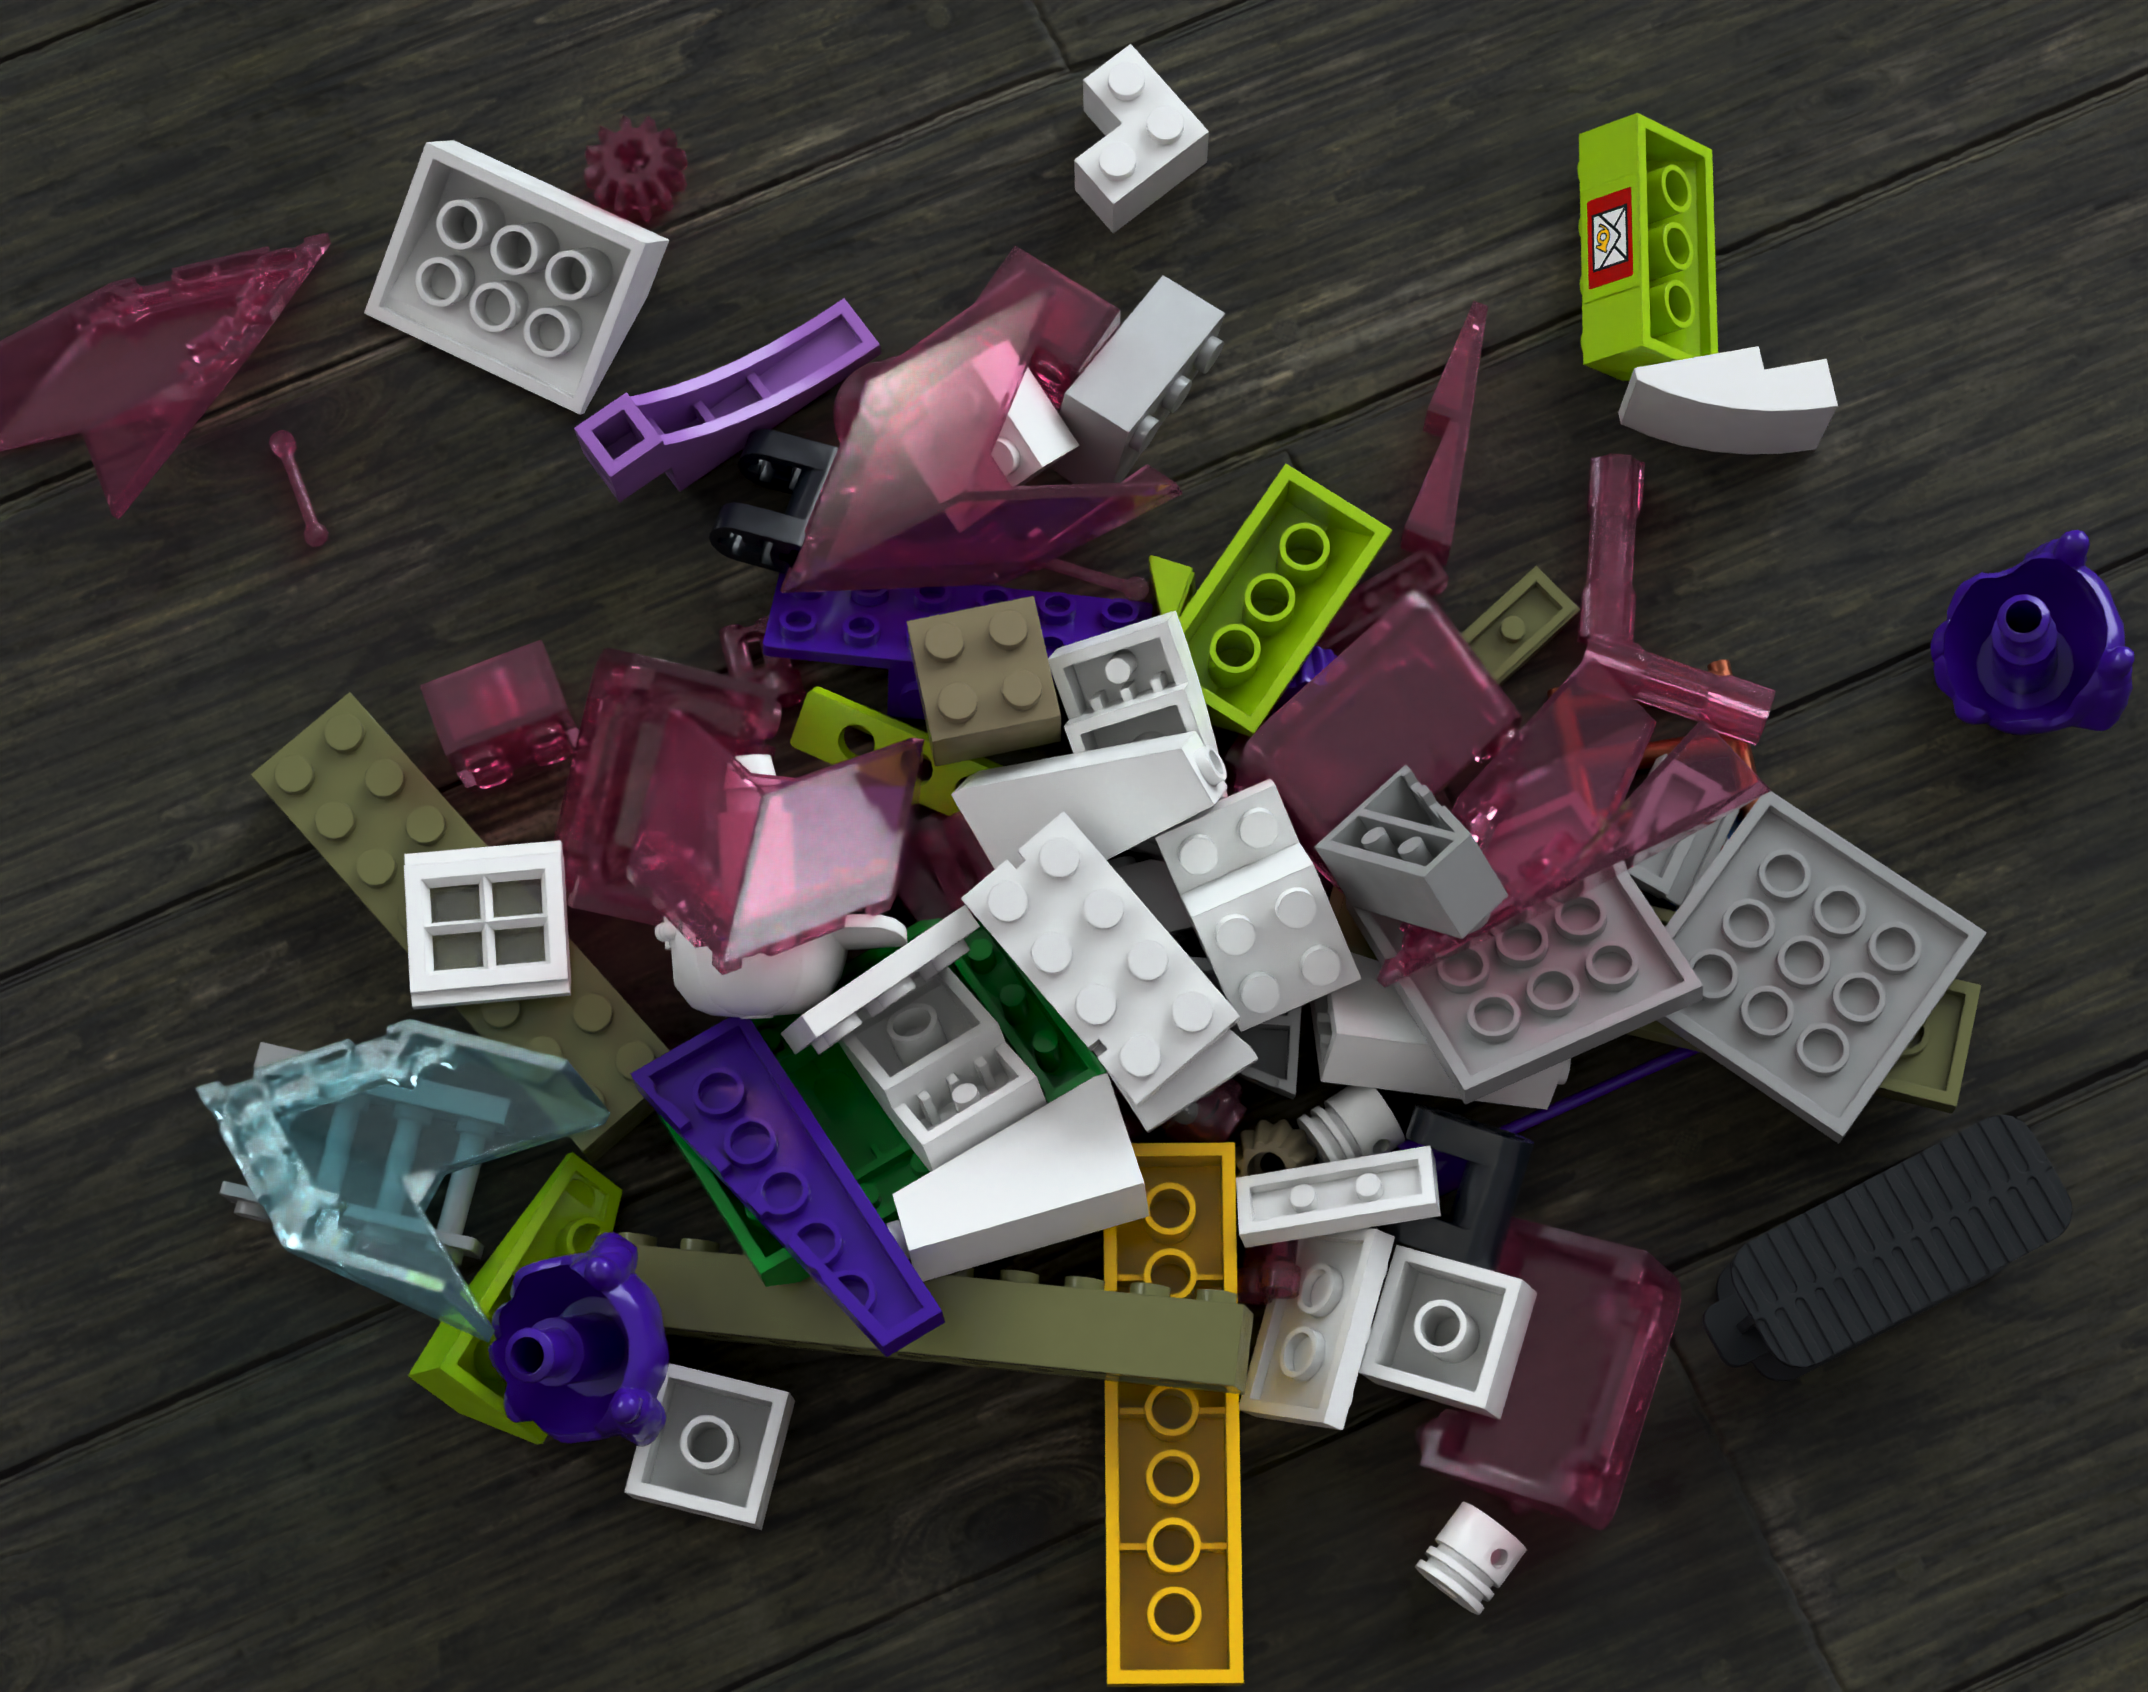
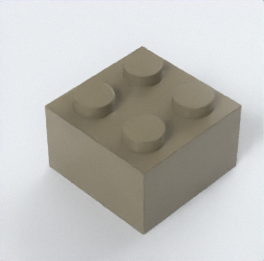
M1034 596L906 621L909 647L935 767L1061 741V714Z

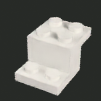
M1271 778L1217 801L1214 806L1154 836L1224 996L1240 1015V1021L1236 1023L1240 1032L1361 980L1359 971L1315 866L1300 844L1277 787Z

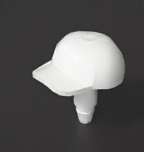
M768 754L735 756L728 792V797H731L732 818L722 819L726 910L670 912L664 914V922L658 924L655 928L656 938L659 941L665 942V950H670L672 953L674 986L692 1008L709 1015L739 1017L740 1019L773 1018L774 1015L803 1014L832 994L841 980L848 950L903 947L908 943L905 925L896 918L880 914L792 915L788 816H779L778 795H781L771 755Z

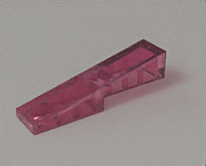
M1473 301L1427 409L1423 431L1438 436L1442 440L1404 527L1400 544L1401 549L1444 566L1447 564L1452 545L1488 306Z

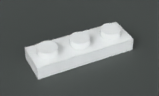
M1430 1145L1236 1178L1239 1236L1245 1248L1441 1216L1436 1161Z

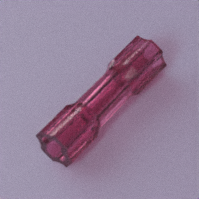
M1608 454L1602 457H1592L1589 462L1586 509L1591 523L1587 582L1580 595L1577 642L1586 644L1592 649L1614 650L1631 647L1634 641L1636 593L1632 586L1636 521L1642 510L1645 462L1636 460L1631 455Z
M1595 629L1592 631L1574 683L1575 685L1617 699L1630 698L1701 722L1711 731L1753 745H1757L1761 737L1776 692L1774 689L1732 675L1719 676L1647 652L1637 643Z

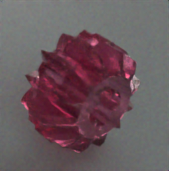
M623 115L619 124L620 131L614 133L610 129L600 126L598 137L601 145L586 146L585 157L590 166L585 169L583 175L586 186L595 190L594 199L600 208L606 209L614 205L616 215L625 220L633 209H637L641 218L649 222L652 217V206L657 204L662 209L671 212L674 203L670 193L685 192L687 182L685 175L681 171L686 169L688 162L685 151L681 150V148H676L678 144L676 134L670 128L657 132L656 123L649 115L638 128H633L630 119ZM639 165H646V167L642 170ZM630 169L633 173H626L625 171Z

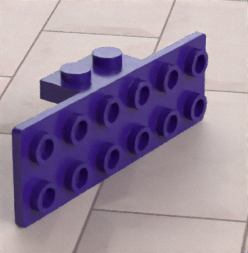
M823 569L822 574L815 578H800L779 573L763 640V654L769 657L888 669L887 715L925 720L909 647L906 621L1034 596L1046 652L1049 658L1057 648L1152 618L1153 605L1148 602L1130 601L1123 598H1100L1071 595L1063 592L1012 589L997 585L983 586L944 582L937 579L924 580L885 576L877 573H856Z

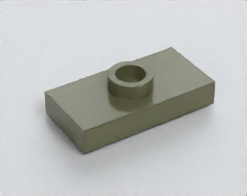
M1535 566L1446 647L1444 654L1489 698L1578 616L1580 608Z

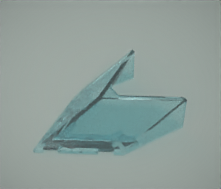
M412 1019L386 1026L387 1035L357 1045L350 1039H346L254 1069V1078L227 1087L216 1081L195 1088L204 1105L213 1114L220 1127L219 1132L255 1198L267 1212L274 1225L272 1229L281 1245L288 1252L488 1343L495 1330L427 1217L425 1211L446 1174L604 1125L611 1114L567 1059Z

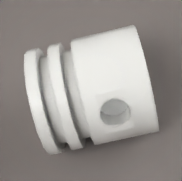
M1349 1085L1324 1102L1325 1109L1318 1105L1311 1110V1118L1304 1114L1297 1119L1299 1128L1303 1129L1307 1134V1143L1318 1150L1316 1158L1320 1164L1391 1152L1397 1145L1405 1142V1137L1398 1121L1376 1088Z
M1463 1501L1435 1538L1438 1547L1429 1546L1425 1552L1429 1559L1427 1562L1420 1559L1415 1568L1448 1597L1470 1612L1480 1615L1484 1609L1480 1603L1482 1599L1487 1602L1491 1600L1494 1593L1490 1588L1492 1586L1500 1588L1527 1549L1498 1522L1478 1508Z

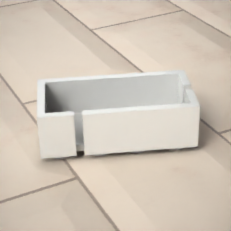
M1063 811L1018 849L1021 858L1025 861L1015 869L1006 859L965 894L961 900L1089 1050L1092 1051L1102 1042L1107 1050L1097 1059L1136 1105L1140 1107L1239 1022L1240 1015Z

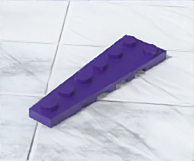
M729 1017L630 1073L639 1093L885 1357L890 1356L945 1323L941 1308L751 1019Z

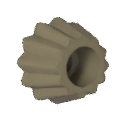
M1282 1119L1274 1125L1266 1120H1260L1254 1130H1244L1240 1134L1241 1145L1235 1147L1236 1178L1271 1172L1264 1162L1265 1155L1268 1152L1279 1156L1284 1162L1286 1170L1314 1165L1313 1161L1317 1156L1318 1150L1307 1143V1134L1303 1129H1292L1287 1120Z

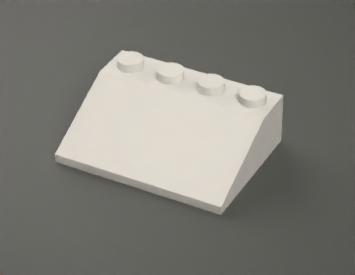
M457 141L426 142L364 314L581 415L585 413L647 299L669 239Z

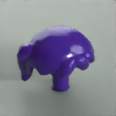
M2067 531L2060 538L2050 540L2028 552L2024 560L2016 566L2002 572H1981L1961 583L1956 589L1948 607L1946 621L1941 623L1933 634L1931 657L1934 662L1933 668L1936 684L1943 693L1953 700L1955 714L1962 722L1971 725L1987 724L1994 729L2012 735H2035L2054 732L2068 727L2105 731L2110 729L2119 720L2122 712L2127 707L2129 696L2133 690L2132 665L2135 661L2134 651L2125 646L2124 623L2117 611L2109 588L2094 571L2086 567L2090 541L2084 531Z
M605 1232L597 1236L591 1248L585 1253L549 1258L520 1268L516 1272L511 1286V1301L499 1306L492 1316V1331L496 1340L488 1347V1352L493 1367L507 1383L503 1402L507 1417L515 1423L534 1421L543 1432L561 1443L572 1444L621 1436L637 1446L644 1447L656 1440L666 1423L667 1414L657 1399L669 1367V1350L665 1337L662 1310L652 1290L635 1273L638 1262L637 1247L615 1232Z

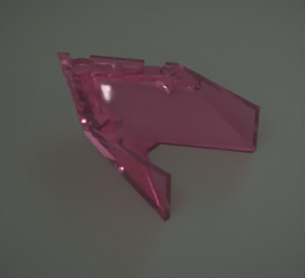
M328 232L304 238V243L295 248H282L270 252L269 246L172 268V280L142 287L138 285L135 277L111 282L1 340L0 451L82 433L113 517L120 519L260 343L331 244Z
M1023 269L867 378L858 400L861 403L847 438H843L804 530L806 534L805 540L793 568L789 567L780 591L782 593L1006 584L1183 493L1177 483L1148 464L1121 483L1041 486L1010 485L991 453L1058 296L1050 283Z
M1589 655L1458 796L1451 812L1472 834L1509 896L1491 912L1490 919L1482 928L1466 935L1463 939L1402 921L1399 928L1405 933L1402 939V949L1394 958L1385 960L1377 981L1384 988L1561 906L1772 790L1708 723L1700 720L1624 802L1657 722L1594 657Z
M670 709L629 857L627 879L636 888L648 886L653 891V905L695 948L707 946L712 951V965L722 975L741 969L743 957L754 956L758 953L771 957L845 928L846 915L852 912L862 911L865 908V913L875 916L891 909L917 835L924 739L909 738L800 777L791 778L751 773L684 711Z

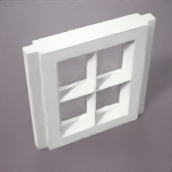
M561 840L404 854L409 980L413 1009L571 996L565 868Z

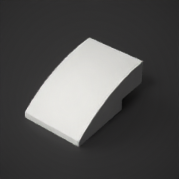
M1757 346L1634 368L1618 414L1622 425L1650 437L1680 446L1723 453L1783 454L1815 450L1838 404L1827 359L1764 370L1760 349Z
M1176 610L1057 648L1048 658L1052 676L1069 719L1064 725V729L1073 753L1191 731L1197 732L1204 746L1210 744L1218 752L1198 675ZM1227 789L1218 801L1228 797Z
M949 967L926 982L919 972L915 973L911 978L917 985L916 988L873 1018L865 1008L856 1013L863 1024L838 1041L880 1106L930 1172L1047 1105L1036 1075L1005 1042L998 1022Z

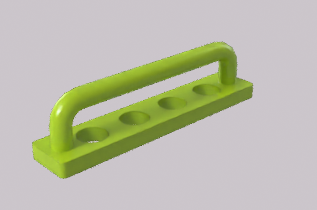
M819 686L814 687L807 693L790 740L792 747L886 789L902 790L907 793V798L965 824L968 823L951 796L960 786V780L978 771L1003 767L984 757L935 767L927 732ZM847 726L873 736L875 745L872 754L861 756L849 750L844 740V731ZM908 751L932 763L933 771L929 780L917 781L907 776L901 763L904 752Z

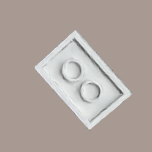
M966 905L962 906L802 1014L781 1032V1035L795 1055L811 1044L818 1055L863 1024L856 1013L865 1008L872 1018L917 987L911 978L912 975L919 972L926 982L969 952L971 949L964 939L980 927Z
M1364 1228L1284 1241L1249 1366L1245 1395H1241L1239 1411L1259 1418L1343 1430L1348 1409L1352 1403L1353 1391L1365 1346L1370 1337L1371 1324L1381 1287L1387 1274L1388 1261L1395 1239L1394 1236L1378 1229Z

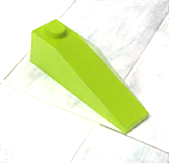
M568 1153L441 1321L408 1376L458 1413L534 1444H543L548 1434L543 1432L534 1421L515 1423L506 1415L503 1402L507 1383L493 1367L488 1352V1347L496 1340L492 1331V1316L499 1306L511 1301V1286L515 1274L520 1268L549 1258L585 1253L591 1248L597 1236L605 1232H613L622 1189L575 1153Z

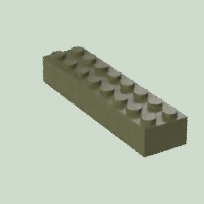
M351 692L346 694L251 774L265 793L407 954L404 854L488 847ZM519 881L492 883L494 918L543 913L541 905ZM479 884L430 888L432 923L481 919ZM543 926L494 930L496 965L545 961ZM481 932L432 936L434 971L483 967ZM569 938L571 996L459 1005L454 1007L587 1159L594 1164L655 1111L650 1103L639 1093L630 1073L670 1050Z

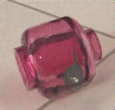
M1231 1078L1157 1127V1129L1177 1143H1225L1248 1110L1246 1106L1240 1103L1243 1098V1088L1239 1082Z

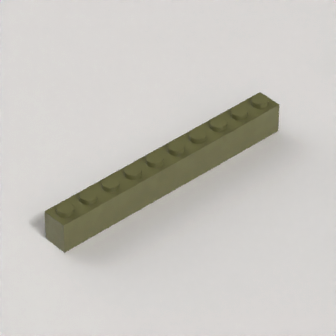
M630 1232L619 1233V1235L637 1247L638 1262L635 1273L648 1285L657 1298L662 1310L665 1335L1245 1395L1254 1314L1244 1304H1237V1294L1232 1292L1198 1289L1196 1299L1170 1297L1171 1288L1159 1284L1134 1282L1130 1285V1293L1104 1291L1105 1281L1089 1277L1066 1276L1064 1286L1039 1284L1040 1275L1031 1272L1000 1270L999 1280L974 1278L975 1269L969 1268L923 1282L941 1308L945 1323L890 1356L885 1357L811 1276L797 1283L765 1287L744 1252L743 1255L719 1253V1243L691 1238L681 1239L680 1249L657 1247L658 1238Z

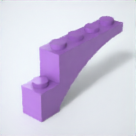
M843 298L810 321L779 339L709 373L640 395L629 396L626 392L576 426L574 430L583 454L619 502L664 472L678 491L681 492L742 450L750 433L760 429L771 430L881 354V347L852 307Z

